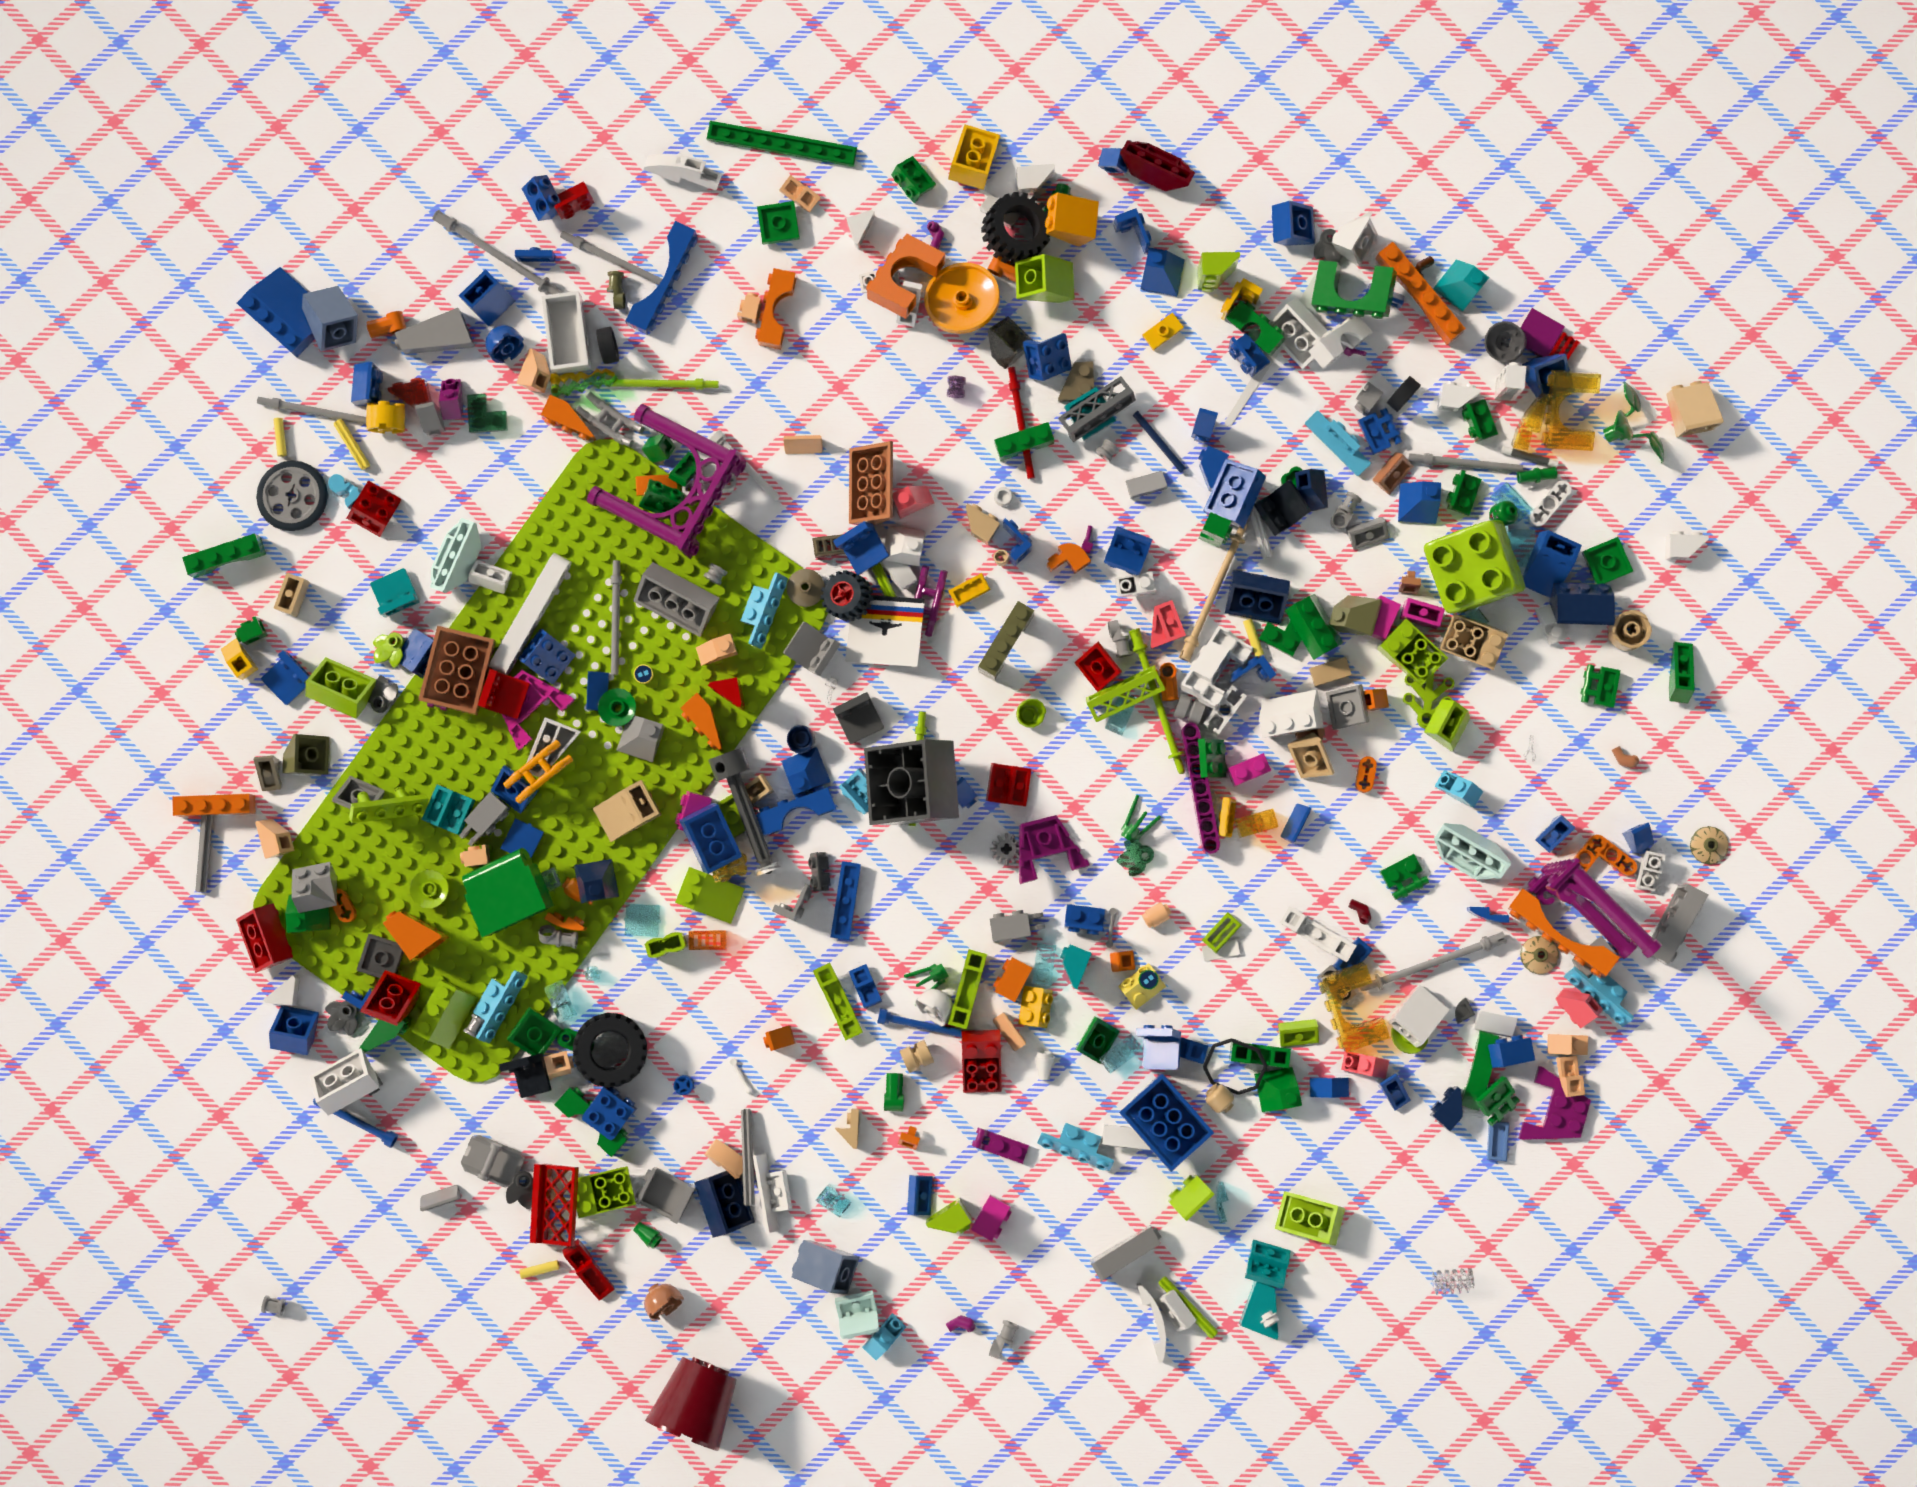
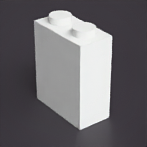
M1419 984L1412 989L1387 1023L1417 1048L1424 1044L1448 1013L1449 1009L1442 1000L1434 997L1427 987Z

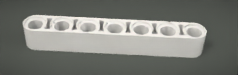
M556 553L551 555L489 664L490 668L501 674L509 675L569 571L571 561Z

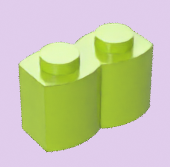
M680 932L670 933L664 938H653L644 944L647 955L650 958H660L669 952H680L688 947L685 934Z

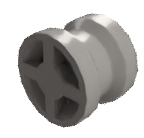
M1105 439L1103 445L1095 451L1101 458L1110 463L1112 456L1120 450L1110 440Z
M711 563L709 565L710 569L704 574V577L720 586L722 577L726 576L728 572Z

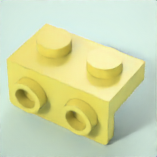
M1149 963L1140 967L1136 973L1126 978L1118 986L1136 1010L1167 987L1158 974V984L1155 988L1144 989L1141 987L1138 977L1142 971L1152 970L1157 974Z

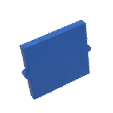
M515 818L500 849L512 853L520 848H524L529 853L530 858H532L544 832L533 827L531 823L526 824Z

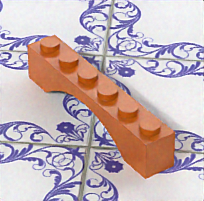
M1391 242L1377 254L1375 260L1380 266L1394 267L1397 272L1396 281L1421 307L1435 332L1446 345H1449L1464 332L1466 328L1394 242Z
M1523 888L1508 907V910H1510L1509 914L1517 920L1521 918L1527 922L1525 925L1534 932L1538 930L1542 933L1541 937L1549 943L1553 941L1559 945L1558 949L1566 955L1568 953L1573 955L1575 962L1581 966L1587 965L1591 968L1590 972L1598 978L1601 976L1605 978L1620 958L1605 946L1582 945L1561 935L1546 919L1539 899Z

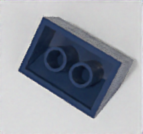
M1233 570L1225 613L1281 624L1289 596L1290 581Z
M1553 583L1549 603L1557 624H1615V597L1610 585L1603 583Z
M723 1171L694 1182L712 1238L726 1235L755 1223L750 1206L744 1205V1191L740 1177L735 1179L727 1171Z

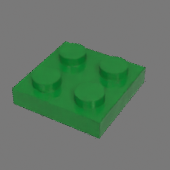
M794 201L757 206L763 245L800 239Z
M1619 537L1582 551L1595 584H1605L1633 572Z
M1198 739L1201 778H1227L1226 746L1224 740Z
M529 1007L507 1037V1040L531 1056L540 1053L544 1055L562 1028Z

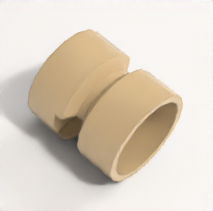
M925 1040L915 1043L913 1048L909 1046L900 1050L909 1073L918 1070L920 1065L925 1067L934 1063Z

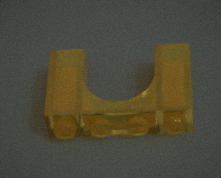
M1551 371V375H1548L1547 380L1550 390L1549 394H1546L1545 399L1548 409L1547 413H1544L1543 418L1546 429L1545 432H1542L1541 437L1544 447L1547 449L1593 451L1595 432L1588 429L1565 427L1559 418V408L1562 401L1573 393L1599 394L1600 373Z
M1364 962L1319 977L1321 982L1318 983L1321 994H1325L1326 1001H1324L1327 1012H1331L1333 1019H1330L1332 1029L1337 1031L1338 1037L1336 1042L1339 1049L1342 1048L1347 1053L1390 1038L1385 1020L1382 1017L1360 1024H1352L1345 1021L1342 1016L1341 1002L1344 996L1353 989L1372 983L1368 967Z

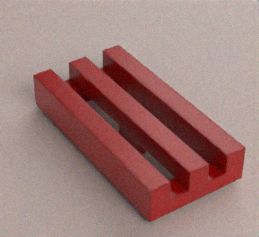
M1563 332L1548 356L1554 355L1563 339H1565L1566 343L1559 354H1563L1570 343L1573 344L1567 353V360H1569L1580 341L1574 340L1573 337Z

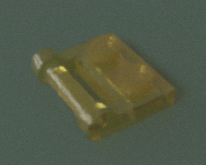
M741 853V858L713 871L712 876L715 883L719 881L726 882L731 879V876L736 874L740 876L745 875L748 871L746 854Z

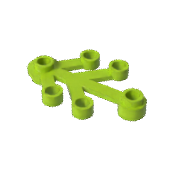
M1433 674L1425 682L1424 690L1414 679L1413 683H1409L1407 681L1409 676L1406 675L1404 683L1414 689L1424 701V706L1422 708L1415 701V696L1412 693H1406L1402 700L1404 704L1409 705L1418 715V725L1426 729L1428 723L1423 721V717H1429L1430 722L1437 708L1436 706L1431 710L1432 702L1447 689H1451L1455 682L1452 678L1447 677L1433 691ZM1446 680L1451 681L1450 687L1445 685ZM1407 695L1412 697L1411 702L1405 700ZM1446 696V697L1442 698V699L1453 700V699H1452L1451 697H1449V696Z

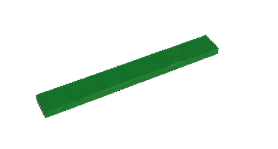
M716 121L709 122L706 137L707 141L854 167L857 147Z

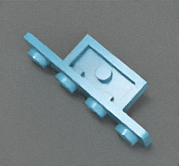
M1316 411L1305 422V425L1356 476H1359L1370 466L1371 462L1358 450L1361 447L1359 440L1354 435H1349L1341 422H1336L1334 419L1329 422L1319 411Z
M774 573L769 589L753 586L741 618V622L754 626L749 644L759 649H762L766 641L768 631L773 623L774 615L787 585L788 578L780 573Z
M1576 967L1565 973L1564 978L1582 993L1591 994L1603 1008V1011L1613 1018L1616 1023L1624 1027L1633 1020L1634 1016L1620 1005L1628 991L1609 975L1605 978L1602 976L1598 978L1592 974L1588 978Z
M514 970L505 986L497 980L491 979L473 1011L474 1014L485 1020L476 1036L478 1040L486 1043L492 1041L518 993L524 986L527 975Z
M1065 1123L1060 1139L1041 1132L1037 1144L1045 1149H1052L1063 1156L1078 1159L1081 1163L1094 1165L1099 1170L1110 1171L1114 1163L1113 1159L1097 1153L1102 1136Z

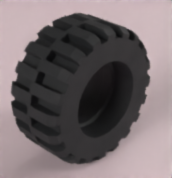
M603 1013L593 1016L581 1026L574 1039L573 1058L576 1067L586 1080L597 1086L610 1088L629 1083L634 1077H637L646 1062L648 1050L644 1033L637 1023L622 1014ZM612 1031L619 1033L628 1043V1056L618 1067L604 1068L593 1059L591 1052L592 1044L596 1037L604 1032Z

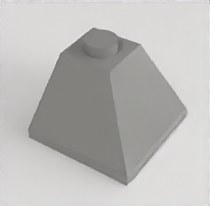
M634 716L624 727L617 751L653 762L665 726L642 717Z

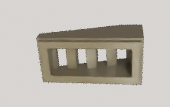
M843 534L812 538L815 558L845 554L843 549L835 550L833 542ZM828 541L831 544V551H828L827 548ZM823 542L824 551L820 552L819 543Z

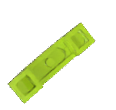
M829 962L813 970L845 1041L863 1033L831 963Z

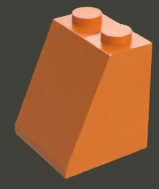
M393 911L385 917L387 920L383 922L410 961H419L449 938L447 934L407 912Z

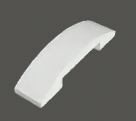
M1290 906L1279 922L1345 962L1349 960L1357 946Z
M1139 1283L1137 1288L1142 1305H1151L1160 1338L1152 1342L1159 1363H1162L1166 1351L1164 1321L1154 1298Z

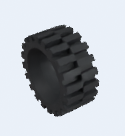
M1013 192L1011 196L1007 193L1002 198L1000 197L985 214L981 233L986 234L982 239L983 242L988 241L989 244L986 248L988 251L992 249L995 251L993 256L996 259L998 256L1003 257L1001 262L1006 263L1008 260H1011V265H1015L1016 261L1038 256L1049 243L1051 238H1049L1050 235L1046 234L1047 228L1045 227L1048 210L1043 211L1045 205L1042 202L1038 205L1036 203L1038 198L1035 196L1029 199L1028 193L1023 192L1021 196H1019V192ZM1015 212L1027 218L1033 227L1032 240L1018 241L1012 238L1004 226L1005 214Z

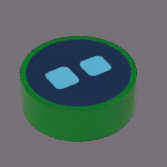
M1144 970L1140 973L1138 981L1144 989H1153L1158 984V976L1152 970Z

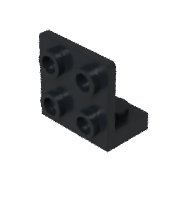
M1288 480L1269 496L1254 504V507L1274 536L1284 532L1311 512L1310 507L1291 480Z
M543 1053L499 1064L500 1072L508 1070L509 1074H515L521 1098L552 1090Z

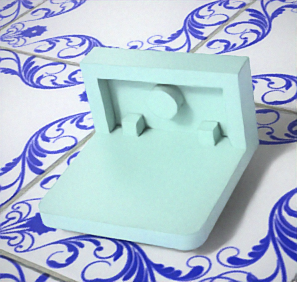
M873 1290L835 1298L841 1339H852L856 1336L871 1335L879 1331L878 1311Z

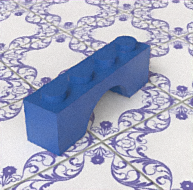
M820 786L814 788L811 794L806 795V792L796 795L795 800L789 802L788 799L777 802L778 806L771 809L770 806L759 809L760 813H757L756 817L763 836L766 837L782 831L786 816L797 808L810 809L818 816L837 809L829 788Z

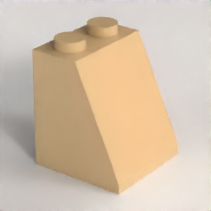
M1695 381L1686 387H1683L1682 384L1671 387L1672 390L1666 393L1676 438L1711 431L1724 422L1708 382Z

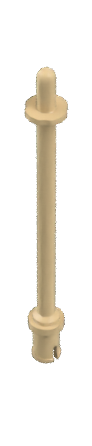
M1247 523L1244 529L1238 527L1235 536L1230 535L1229 537L1232 540L1230 548L1191 635L1184 639L1185 644L1179 655V658L1184 661L1190 662L1195 648L1199 646L1198 636L1239 544H1245V540L1242 537L1247 528Z

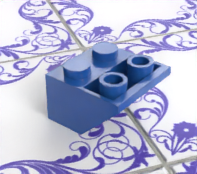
M486 269L458 295L488 327L516 301Z
M368 361L354 364L351 403L355 406L367 407V403L378 404V401H381L382 394L379 388L380 383L383 382V372L373 362Z

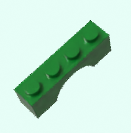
M254 533L184 556L182 559L187 575L197 578L212 573L213 570L225 564L249 561L267 554L262 538Z
M569 1087L554 1105L565 1116L570 1118L578 1114L583 1115L593 1100L588 1101L583 1097L585 1093L580 1088ZM622 1127L613 1140H609L599 1133L597 1145L609 1156L613 1157L630 1138L626 1136L628 1132Z

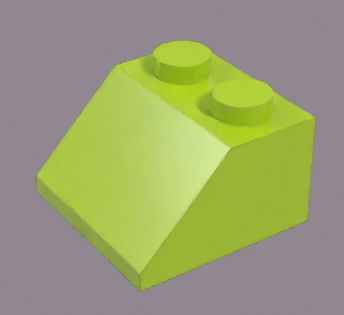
M1196 1174L1194 1176L1189 1175L1182 1182L1184 1186L1179 1190L1177 1188L1168 1195L1170 1197L1168 1202L1186 1221L1215 1195Z

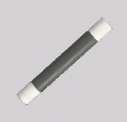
M1503 446L1501 450L1503 454L1550 467L1555 466L1557 468L1559 463L1558 460Z

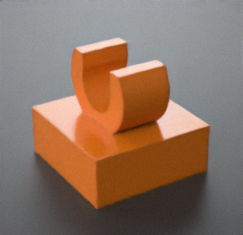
M910 1126L907 1134L901 1132L898 1145L916 1150L920 1138L915 1137L917 1128Z

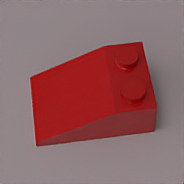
M385 970L360 1012L397 1026L417 1003L421 983Z

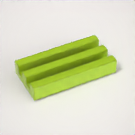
M1227 912L1202 939V942L1211 948L1214 953H1217L1242 924ZM1229 918L1230 922L1209 942L1208 939ZM1233 923L1236 924L1217 947L1213 946Z

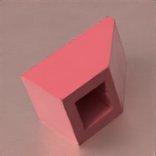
M1563 989L1555 998L1559 1007L1568 1013L1572 1022L1577 1024L1580 1029L1596 1019L1603 1010L1591 994Z
M1345 1051L1341 1070L1386 1079L1389 1060Z

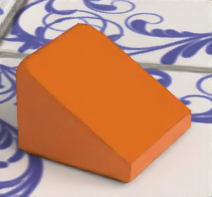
M1133 950L1110 953L1112 972L1136 969Z

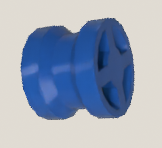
M687 1075L676 1078L673 1086L674 1090L680 1095L689 1094L694 1088L693 1079Z

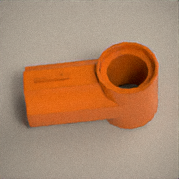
M993 256L987 270L995 276H1003L1016 283L1015 265H1011L1010 260L1006 263L1001 262L1003 258L1001 256H998L997 259Z
M393 311L386 314V317L366 322L371 338L387 334L395 335V332L406 328L402 311Z
M1169 662L1162 664L1158 671L1159 677L1166 689L1161 692L1162 702L1179 700L1176 678L1177 670L1175 665ZM1163 668H1171L1172 675L1170 677L1164 676L1162 673Z

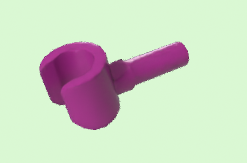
M1348 346L1343 352L1348 357L1353 354L1362 356L1367 354L1365 351L1356 348L1351 349Z
M1088 525L1086 537L1081 546L1086 553H1090L1094 545L1089 542L1093 527Z

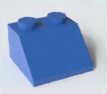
M1290 200L1272 205L1271 217L1274 243L1284 246L1315 244L1312 206Z
M281 1005L269 1031L270 1049L308 1055L314 1043L319 1012Z

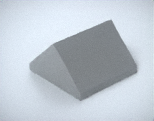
M349 776L333 797L332 802L350 809L351 803H358V793L367 792L371 801L382 800L385 790Z

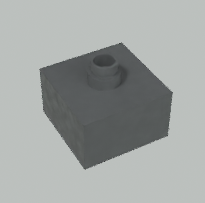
M924 739L864 748L869 825H906L959 818L954 741Z

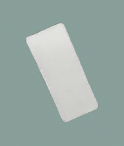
M1237 940L1227 941L1217 953H1214L1207 945L1201 947L1204 961L1240 955Z

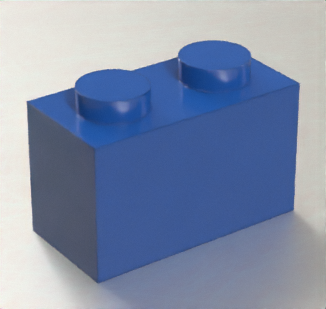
M1523 1035L1511 1036L1509 1041H1507V1038L1496 1039V1043L1488 1045L1492 1068L1535 1061L1531 1037L1523 1038Z

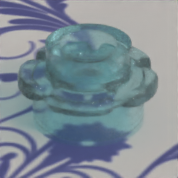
M596 966L587 967V971L583 972L586 981L601 979L602 971Z

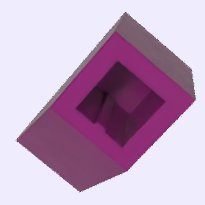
M447 379L441 383L438 402L443 420L462 419L463 397L461 379Z

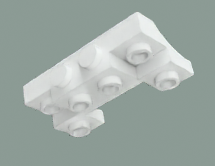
M1219 625L1207 645L1201 648L1198 659L1192 662L1190 671L1181 684V690L1197 697L1200 703L1216 710L1225 696V691L1214 686L1215 682L1230 659L1244 665L1253 652V647L1237 638L1230 630Z

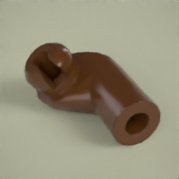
M1428 256L1416 264L1415 268L1423 278L1424 275L1421 272L1433 265L1434 259Z

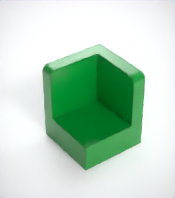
M659 434L649 437L641 450L651 462L656 463L669 459L676 446L670 438Z

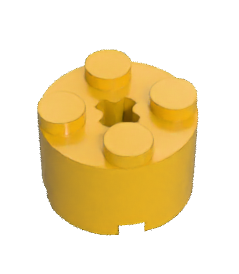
M378 401V404L367 403L366 430L383 434L385 432H392V434L405 432V404L396 403L390 405L389 401Z

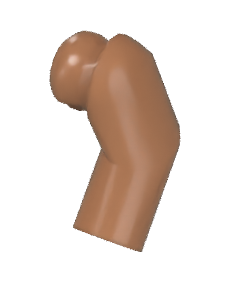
M1620 746L1611 750L1619 765L1634 768L1639 764L1638 756L1625 755Z

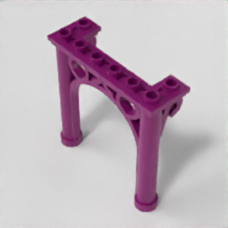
M641 404L634 414L636 422L686 446L692 452L696 462V477L691 491L678 506L663 513L643 511L598 486H594L590 490L587 502L593 506H599L678 547L691 560L699 551L700 543L695 538L703 530V523L712 514L713 506L721 498L722 490L730 482L732 474L738 477L745 470L747 461L737 449L729 450L652 411L649 406ZM697 451H699V452H701V453H703V454H705V455H707V456H709V457H711V458H707V459L701 461L700 455H699V453H698ZM709 464H715L716 470L711 477H704L703 468ZM702 480L705 483H711L705 494L703 492L704 485L701 483ZM700 502L693 513L688 506H693L695 503ZM682 512H688L689 517L686 523L681 526L677 525V515ZM670 518L672 527L659 520Z
M1578 858L1547 863L1540 870L1542 874L1538 878L1534 876L1527 883L1529 887L1526 891L1536 894V898L1539 899L1542 905H1550L1555 901L1553 897L1545 899L1543 897L1544 892H1548L1562 902L1571 904L1618 951V954L1623 959L1627 958L1637 946L1642 950L1641 953L1647 959L1653 956L1662 946L1657 939H1653L1581 867ZM1591 902H1594L1631 940L1629 941Z

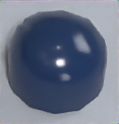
M805 725L794 726L787 734V744L790 750L797 754L807 753L815 745V734Z

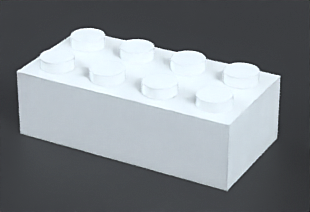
M572 291L541 296L550 370L552 373L564 374L592 370L583 299L580 292Z

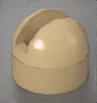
M998 550L994 553L993 559L998 566H1005L1009 562V555L1005 550ZM1002 556L1004 561H1001L998 557Z

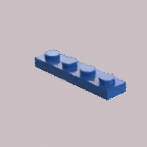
M842 861L830 938L850 940L861 864Z

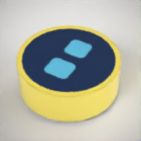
M642 664L635 668L634 678L637 682L647 684L652 681L654 673L648 665Z

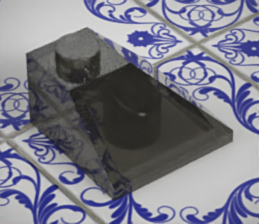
M1009 316L988 329L991 356L1004 369L1014 364L1025 353L1023 342L1032 340Z

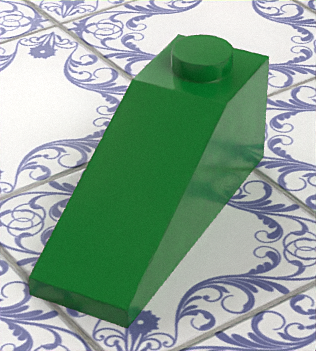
M1674 642L1669 676V701L1688 704L1695 691L1693 644Z
M406 1016L397 1026L379 1019L360 1048L366 1053L400 1034L404 1035L410 1028L408 1024L411 1018Z

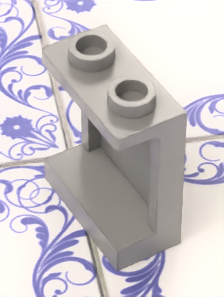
M653 1167L652 1170L648 1169L643 1179L646 1181L643 1188L639 1187L635 1194V1198H637L636 1204H641L678 1224L696 1187L657 1167Z

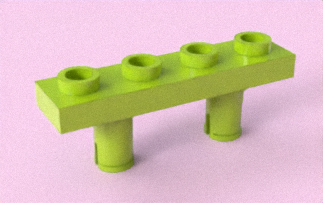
M398 787L394 790L396 798L371 801L368 793L363 791L357 795L358 803H351L349 820L351 823L424 814L428 798L426 794L408 796L404 787Z

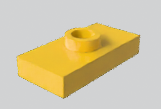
M1172 312L1142 334V337L1154 351L1180 332L1184 326Z
M980 573L948 590L958 608L989 592L991 589L983 574Z
M1223 797L1222 810L1218 816L1220 822L1219 836L1232 837L1236 809L1235 799Z

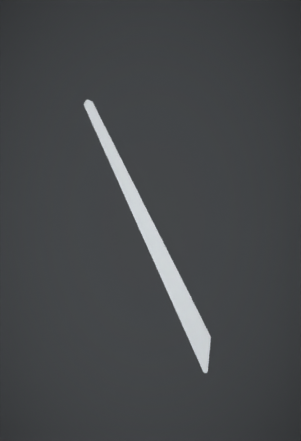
M1369 211L1366 214L1354 219L1353 221L1364 218L1366 216L1371 217L1373 212ZM1317 271L1299 299L1308 310L1311 307ZM1281 346L1271 357L1266 353L1265 356L1270 361V364L1251 377L1226 418V426L1233 424L1283 349Z

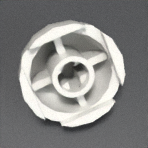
M928 989L915 1001L921 1013L925 1011L929 1015L927 1018L939 1026H945L949 1021L953 1008V1002L950 999L951 995L943 989L941 991L938 989Z

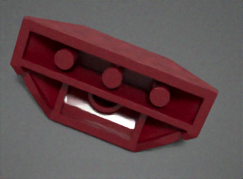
M1127 140L1120 152L1132 176L1165 192L1189 186L1195 174L1181 158L1147 142Z

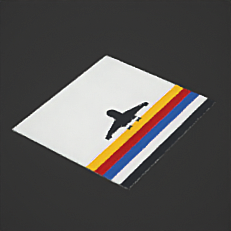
M871 595L873 596V601H870L871 608L866 610L868 613L866 615L862 614V618L859 620L855 618V621H849L845 662L918 667L925 599Z

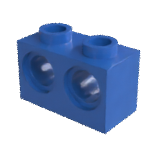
M548 175L533 176L521 189L538 221L553 219L558 214L554 206L560 203L561 200Z

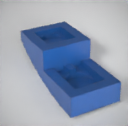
M1467 907V912L1478 918L1497 923H1509V915H1490V907Z
M867 964L848 971L864 1009L882 1002Z
M1181 1037L1180 1057L1203 1064L1209 1046Z

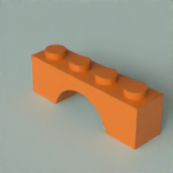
M773 268V273H769L767 284L770 285L769 291H765L763 303H766L765 309L761 310L759 321H762L761 327L757 328L755 335L759 346L779 350L782 348L785 330L775 320L774 310L780 300L793 296L797 280L795 272Z
M256 795L172 796L173 816L194 817L221 814H256Z

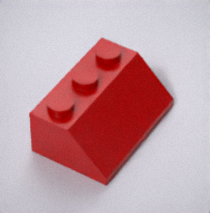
M274 903L254 908L236 919L255 973L293 958L292 948L288 944L285 929L282 927L279 912L275 908Z

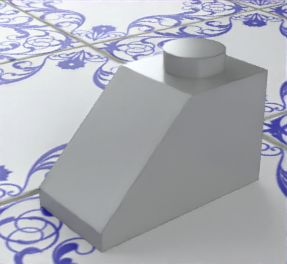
M434 402L415 405L421 427L426 435L435 437L441 435V432L446 431L441 410Z

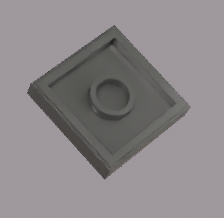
M368 934L356 971L381 978L385 970L397 974L404 952L397 942Z

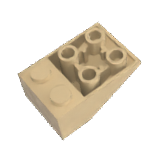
M1453 614L1439 649L1494 670L1508 633L1488 624Z
M643 780L630 785L593 808L610 842L662 815Z

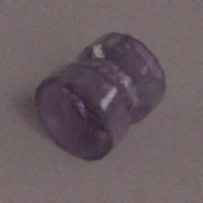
M948 376L947 383L949 388L947 389L946 396L950 398H964L966 377Z

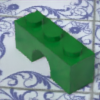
M1240 301L1226 319L1242 333L1250 325L1259 326L1261 333L1255 343L1271 357L1286 340L1283 336L1285 332L1278 326L1273 328L1269 324L1270 320L1261 313L1259 316L1255 313L1254 310L1256 308L1251 303Z
M1049 422L994 439V445L1000 462L1016 457L1023 451L1033 448L1038 450L1054 444V437Z
M1210 512L1198 539L1219 548L1221 543H1226L1233 528L1230 527L1232 521Z
M1231 1042L1229 1061L1263 1065L1256 1051ZM1246 1043L1261 1051L1267 1066L1289 1068L1291 1049Z

